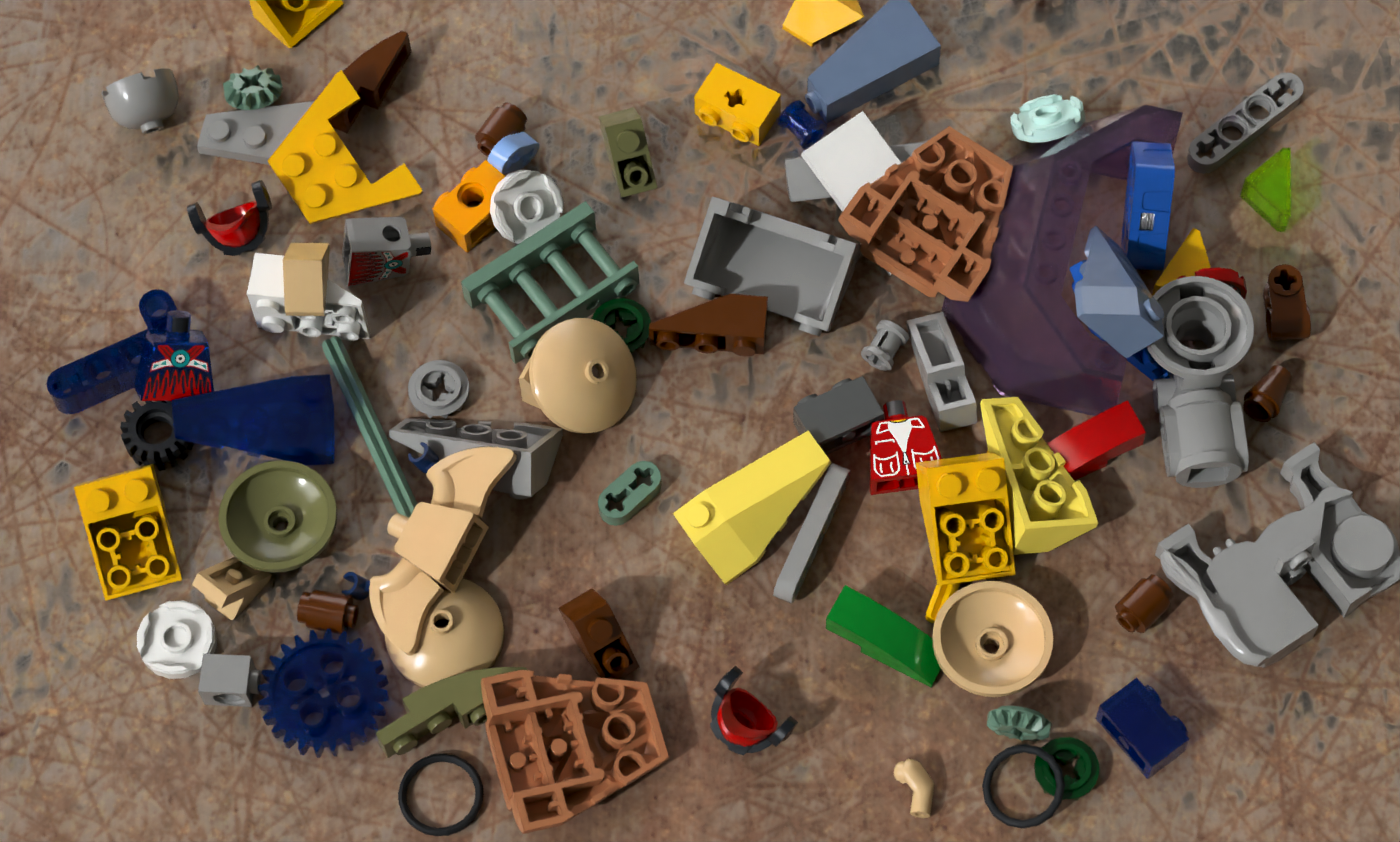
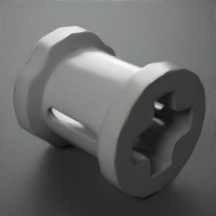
M881 320L876 326L878 332L871 344L863 348L861 356L871 366L887 371L893 367L894 362L892 359L899 347L907 343L909 335L898 324L888 320Z

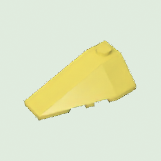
M1019 397L982 399L980 407L988 452L1003 457L1005 462L1014 555L1049 552L1096 528L1098 520L1087 489L1080 480L1076 482L1073 480L1064 467L1066 461L1059 452L1054 454L1042 437L1044 431Z

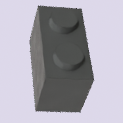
M863 376L854 380L850 378L844 379L836 383L830 391L819 396L817 394L808 395L801 399L793 409V423L799 434L801 435L809 431L826 455L871 435V423L884 420V412Z

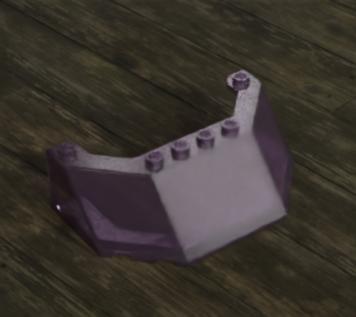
M1149 105L1139 106L1084 123L1070 135L1057 140L1040 142L1006 160V162L1013 165L1004 208L999 218L997 238L992 248L990 269L968 302L950 300L945 296L942 306V312L949 323L952 322L963 337V343L978 364L981 363L999 395L1019 397L1020 400L1092 416L1117 405L1127 358L1122 356L1106 341L1092 339L1061 294L1090 173L1127 180L1132 141L1171 143L1173 154L1182 112Z

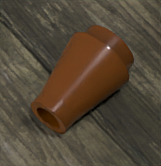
M1279 365L1272 366L1269 372L1244 395L1245 402L1243 408L1252 419L1259 422H1268L1271 418L1278 416L1287 386L1292 378L1286 368Z

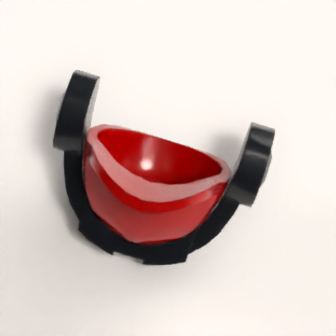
M262 180L253 182L251 185L255 201L210 216L207 220L197 202L188 205V216L195 232L198 235L203 234L207 241L216 249L222 251L224 255H241L245 251L256 249L266 238L265 234L269 225L268 210L272 209L269 193Z
M735 666L720 679L714 689L717 695L712 705V722L710 727L715 737L728 746L727 749L740 755L759 752L770 745L777 747L791 735L798 722L790 716L776 730L778 725L776 717L761 701L745 689L739 687L732 689L743 674Z

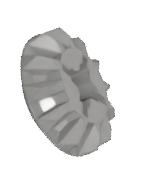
M445 360L430 361L421 365L412 374L408 383L409 399L416 411L426 414L430 419L433 416H442L446 419L449 414L461 411L462 405L466 399H469V381L465 372L458 365ZM444 378L445 389L448 391V394L441 393L440 397L434 401L433 391L430 388H437Z

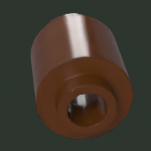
M507 102L503 103L501 107H496L475 134L478 149L488 157L494 146L502 138L524 132L525 123L527 122L524 112L517 106Z
M1151 574L1147 579L1141 578L1115 605L1118 613L1116 619L1124 629L1131 633L1134 631L1145 633L1170 607V600L1174 597V593L1169 585L1156 575Z
M314 589L312 593H302L298 605L297 621L298 623L306 624L308 629L345 635L349 628L356 626L359 607L353 604L352 596Z

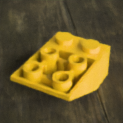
M991 452L916 462L920 504L937 585L1016 575L1004 458Z
M153 464L74 486L105 601L182 580L170 525Z

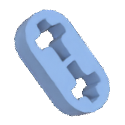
M526 132L505 136L494 146L487 161L502 174L520 170L533 159L539 149V143Z

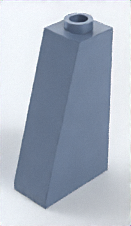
M889 0L808 77L807 94H805L806 102L810 110L814 114L819 113L827 124L939 65L941 45L909 0Z

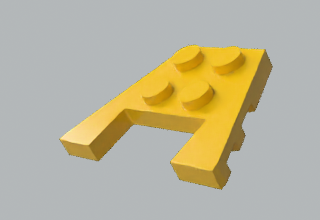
M342 70L336 73L268 159V164L310 225L356 213V211L390 204L397 200L416 197L423 193V190L405 163L371 184L330 124L329 120L360 101L359 95Z

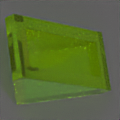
M1282 148L1246 177L1240 197L1277 232L1286 231L1291 215V148Z

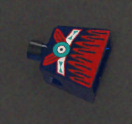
M181 310L169 311L167 330H149L147 332L134 388L141 401H214L209 344L202 331L190 330L191 313Z

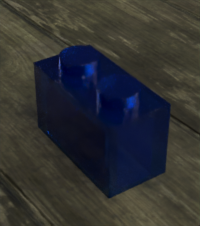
M1135 678L1099 705L1096 720L1148 780L1185 752L1189 737L1183 722L1175 715L1170 717L1161 706L1162 701L1157 692L1149 685L1144 686L1138 678Z

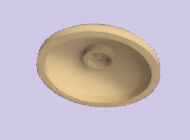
M573 318L552 326L541 336L534 347L529 367L530 385L538 406L553 423L570 432L588 434L613 426L626 414L632 404L636 391V368L628 346L612 328L597 320ZM593 366L598 369V378L592 374Z
M462 578L455 593L441 586L444 591L426 615L415 654L408 656L397 648L385 635L389 657L395 668L406 679L420 687H425L454 675L491 668L494 665L503 645V620L494 599L479 585ZM440 619L449 621L448 625L444 628L436 627L435 623Z
M983 581L961 588L945 601L934 622L932 644L940 668L952 682L976 695L1002 697L1026 689L1042 675L1049 663L1053 649V630L1046 611L1031 594L1009 583ZM990 643L997 646L998 651L989 653L984 649V646Z

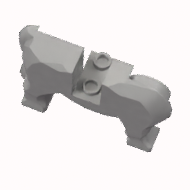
M1315 442L1284 461L1280 472L1285 480L1290 482V492L1297 498L1301 510L1289 513L1269 524L1255 543L1249 541L1235 543L1233 539L1229 538L1225 543L1228 548L1222 550L1220 547H1215L1213 549L1215 557L1211 559L1199 548L1195 531L1188 523L1159 542L1155 556L1161 560V566L1166 577L1198 601L1203 615L1215 636L1235 658L1244 664L1265 668L1280 661L1298 646L1313 639L1319 625L1288 587L1302 578L1306 571L1343 618L1352 613L1364 601L1385 591L1400 580V549L1395 535L1384 522L1360 509L1352 497V491L1339 488L1337 484L1320 470L1318 463L1320 449Z

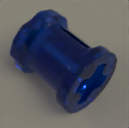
M800 100L788 105L777 121V124L782 129L788 128L800 139L799 144L804 149H808L818 142L827 129V124L822 120L817 121L805 110V104Z

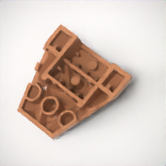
M948 126L915 149L911 157L899 165L895 163L886 169L885 175L872 184L868 182L860 187L840 215L838 221L849 236L860 242V251L864 257L921 293L934 298L938 293H941L950 300L968 302L990 269L992 260L990 257L993 244L997 238L999 218L1004 208L1013 165Z
M527 670L485 677L481 680L483 705L487 716L485 723L487 737L506 806L509 811H513L515 822L522 834L565 824L669 759L647 682L598 677L595 681L572 679V675L558 674L557 678L536 676L534 671Z

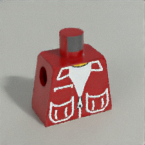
M894 400L887 402L883 405L885 420L871 423L870 495L919 489L916 462L942 459L927 418L922 415L908 417L904 401Z

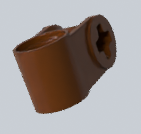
M1278 265L1271 270L1268 282L1263 290L1268 338L1270 341L1309 338L1311 320L1309 308L1306 304L1302 275L1297 268L1291 265Z

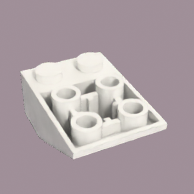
M255 253L247 296L259 328L272 333H281L284 330L297 331L309 337H318L321 334L335 335L347 341H355L359 338L370 339L371 333L362 300L329 279L327 280L325 316H286L283 282L284 256Z

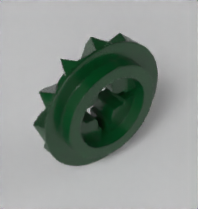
M617 298L609 300L597 308L592 316L593 320L602 322L614 330L616 328V317L618 316L624 326H630L627 328L626 338L620 337L628 346L631 354L640 347L644 348L645 342L649 337L651 319L641 304L630 299Z
M1060 737L1047 742L1042 747L1043 750L1055 758L1057 763L1060 762L1063 765H1067L1069 762L1072 763L1077 759L1073 770L1076 778H1072L1069 775L1063 777L1065 789L1062 800L1074 799L1077 801L1080 797L1092 791L1099 776V762L1094 751L1086 743L1076 738ZM1036 756L1034 762L1035 780L1038 781L1045 794L1054 796L1056 791L1054 772L1045 760Z

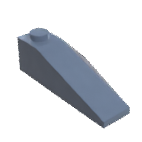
M1097 226L1090 229L1084 251L1088 259L1081 264L1079 270L1083 278L1076 283L1074 289L1077 318L1127 359L1164 337L1162 322L1164 312L1121 247Z

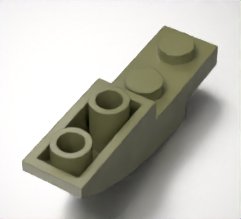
M497 667L465 672L439 680L402 698L407 714L376 732L380 747L388 758L394 754L403 755L412 750L417 745V740L428 733L437 734L446 729L456 716L465 729L472 724L478 726L485 723L487 716L482 698V678L518 670H527V668Z

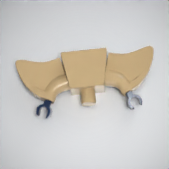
M421 442L420 444L424 448L423 455L416 459L409 453L408 459L422 473H427L426 476L434 488L431 503H418L410 518L396 513L388 523V534L399 538L394 546V551L402 557L401 561L389 573L373 576L370 580L354 572H348L343 576L344 579L353 582L354 586L348 591L342 590V593L352 596L353 599L362 601L370 595L372 611L379 627L386 637L408 656L415 654L417 651L426 615L444 591L441 586L455 593L489 528L479 518L483 517L485 505L492 489L517 459V455L511 449L500 447L472 448L454 453L439 461L438 455L427 444Z

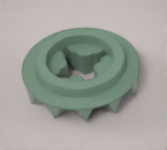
M258 65L253 70L243 68L240 74H230V80L223 83L226 102L232 107L241 110H256L267 107L280 97L283 90L280 75L274 74L272 68L261 70Z
M1020 706L998 707L989 711L987 726L996 734L1021 741L1030 740L1036 742L1049 738L1052 723L1040 712Z

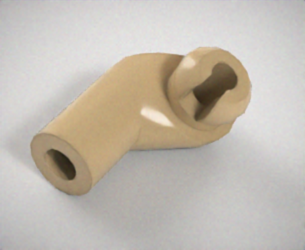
M913 759L898 762L894 768L895 779L902 784L907 783L913 791L910 814L918 818H929L934 791L933 780L920 762Z

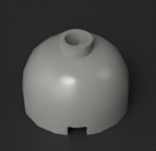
M155 69L156 77H144L142 72L108 85L106 87L107 91H102L101 94L110 116L119 125L128 129L141 128L143 134L153 133L164 128L162 121L172 116L177 108L179 99L177 83L171 69Z

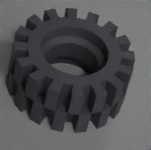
M138 401L132 404L134 412L132 413L128 410L125 412L126 422L121 421L120 427L123 432L121 437L130 457H133L135 463L139 466L142 463L144 466L150 464L157 465L159 471L166 470L165 463L170 462L172 468L177 466L176 458L180 457L185 460L188 457L186 449L192 450L194 446L192 438H195L192 422L182 404L178 405L177 401H145L146 404L140 406ZM162 421L172 426L171 436L160 444H150L143 438L145 429L153 423Z

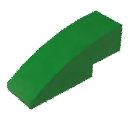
M844 585L826 617V629L860 646L861 653L932 688L941 671L934 654L932 638L890 609Z

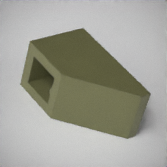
M632 107L598 116L606 152L620 196L623 198L656 189L657 183L642 119L635 108Z

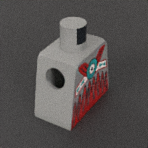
M403 217L345 219L342 258L348 287L405 276L409 273L411 257L431 255L429 233L409 234L406 219Z

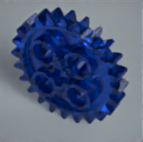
M331 629L326 630L323 639H318L315 631L310 630L309 641L305 643L298 635L294 636L296 647L291 649L285 644L280 645L284 654L283 658L270 656V662L275 669L262 670L261 672L263 678L269 682L258 685L260 695L266 697L258 701L261 711L267 712L263 716L266 726L274 725L271 731L276 739L285 735L283 742L286 748L289 749L298 742V750L301 755H304L310 746L314 748L317 758L321 757L324 747H329L334 757L338 755V745L344 744L349 751H353L351 739L357 737L359 740L366 742L367 737L364 729L367 727L378 730L379 728L373 716L386 715L384 706L378 703L389 700L388 691L381 689L389 684L387 675L380 674L384 670L382 661H373L376 655L372 647L362 651L364 645L361 638L358 637L349 644V637L346 631H343L337 640L333 638ZM331 662L343 663L342 668L338 672L327 673L324 671L325 667ZM350 677H356L355 681H348ZM296 679L307 681L306 685L300 690L291 691L288 689L290 683ZM325 688L329 695L322 698L318 691ZM357 695L360 697V700L354 706L344 707L341 705L342 700L346 696ZM295 704L299 706L297 709H291L292 705ZM318 712L323 714L322 720L317 724L308 725L304 723L306 717L311 713Z

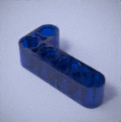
M158 289L151 290L140 299L139 309L146 325V330L62 366L50 374L46 385L59 411L64 414L81 412L146 383L149 376L155 379L157 372H160L161 376L164 375L167 368L170 371L176 368L165 367L150 372L153 362L166 359L159 351V345H168L171 341L181 340L180 344L170 348L174 351L178 349L188 351L193 347L188 332H172L173 317L181 318L172 297L167 292ZM157 310H166L161 316H152ZM137 356H146L145 359L139 363H131V361ZM110 371L107 377L96 379L97 375L101 372ZM87 381L88 384L84 386L82 382ZM67 389H71V391L64 393Z

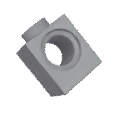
M203 654L198 692L205 705L252 707L253 695L259 694L261 690V670L256 669L251 656Z

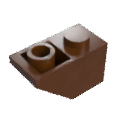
M593 588L558 608L574 641L599 678L619 680L640 667L608 602Z

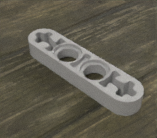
M1288 72L1276 75L1198 135L1190 143L1187 155V162L1191 169L1202 174L1215 171L1295 109L1301 101L1304 90L1301 79L1295 74ZM1280 88L1283 90L1289 88L1293 90L1292 95L1285 93L1278 98L1277 104L1274 100L1277 98ZM1253 106H1263L1269 112V116L1265 119H1256L1251 116L1249 109ZM1230 126L1236 127L1241 131L1242 137L1238 140H1229L1224 137L1222 130ZM1215 141L1217 146L1213 149L1211 158L1207 156L1199 158V150L1202 153H1206L1211 148H1213V144Z
M834 463L830 465L778 577L773 593L774 597L791 604L795 601L846 490L851 470Z

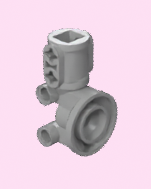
M1183 277L1169 282L1153 295L1164 312V318H1162L1164 337L1147 346V349L1160 366L1174 374L1173 378L1153 380V402L1155 412L1160 413V432L1167 476L1175 477L1176 482L1182 486L1207 488L1229 483L1237 479L1242 472L1248 471V446L1242 406L1239 401H1236L1234 377L1228 373L1237 368L1247 356L1254 336V321L1250 308L1243 297L1229 285L1209 277ZM1202 340L1208 349H1190L1180 342Z

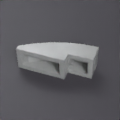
M940 312L906 320L918 369L940 432L976 424V400L965 376V364L944 313Z

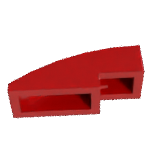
M1127 400L1080 423L1047 444L1054 454L1058 452L1066 461L1065 469L1075 481L1106 467L1108 460L1143 445L1146 431Z

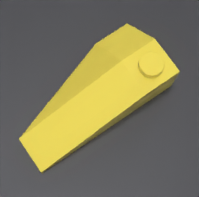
M806 431L705 489L675 511L673 515L721 580L728 585L759 562L765 554V548L778 531H782L788 522L787 518L798 503L807 497L832 462L811 433Z

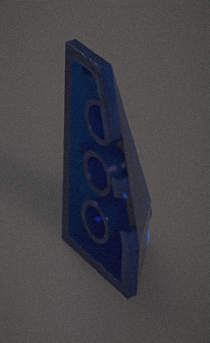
M330 374L291 376L171 401L174 436L176 439L219 449L225 446L247 451V455L259 458L260 455L301 463L306 466L334 464L335 462L334 402Z

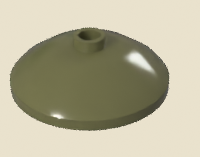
M269 461L246 470L228 487L219 508V528L227 548L243 564L264 572H286L308 564L327 547L337 523L336 501L325 479L310 467L293 461ZM281 522L288 523V527L285 530L279 531L275 529L276 525Z

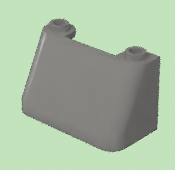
M712 196L684 284L693 286L692 294L709 300H713L715 294L722 296L727 294L767 296L768 311L801 322L799 330L821 336L822 330L828 332L831 330L860 258V244Z

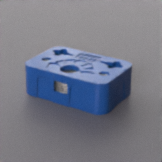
M1132 141L1121 247L1135 269L1164 270L1175 178V164L1171 143Z

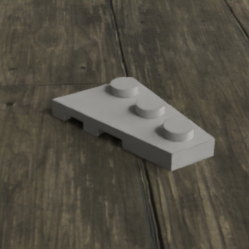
M314 101L269 106L256 110H237L206 114L197 144L199 154L269 165L268 159Z

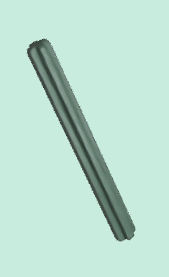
M334 336L322 343L323 352L395 508L399 514L410 518L418 503L341 338Z

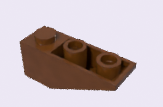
M727 294L650 323V345L657 346L663 350L690 348L707 354L715 353L716 351L733 352L736 355L745 357L753 356L754 354H764L768 297Z

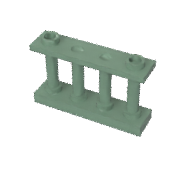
M586 201L461 281L464 299L473 309L481 303L488 304L514 337L508 343L511 359L515 364L524 358L530 359L538 340L552 326L573 318H587L603 303L617 297L624 298L628 296L639 284L638 265L632 261L620 269L592 234L596 229L595 214ZM574 243H581L608 277L591 289L587 287L561 254L563 250ZM543 263H550L577 297L559 310L530 274L532 270ZM512 283H519L545 316V319L528 330L499 295L501 290Z

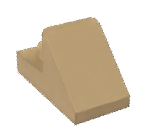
M234 556L198 572L192 586L204 594L207 603L229 620H234L266 586L272 574L251 568Z

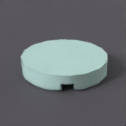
M1057 94L1038 97L1019 107V114H1012L1011 127L1016 138L1029 143L1060 139L1072 134L1085 122L1083 102L1075 96H1070V100H1063L1062 95Z

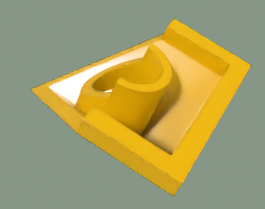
M794 0L783 23V29L813 47L816 41L863 18L864 15L858 0Z

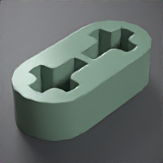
M648 461L636 462L605 488L598 499L599 514L602 520L609 525H623L655 498L660 492L662 485L658 467ZM638 475L643 478L651 476L650 486L643 483L633 491L637 486ZM627 496L622 502L623 510L621 512L617 509L609 511L608 502L610 500L618 503Z

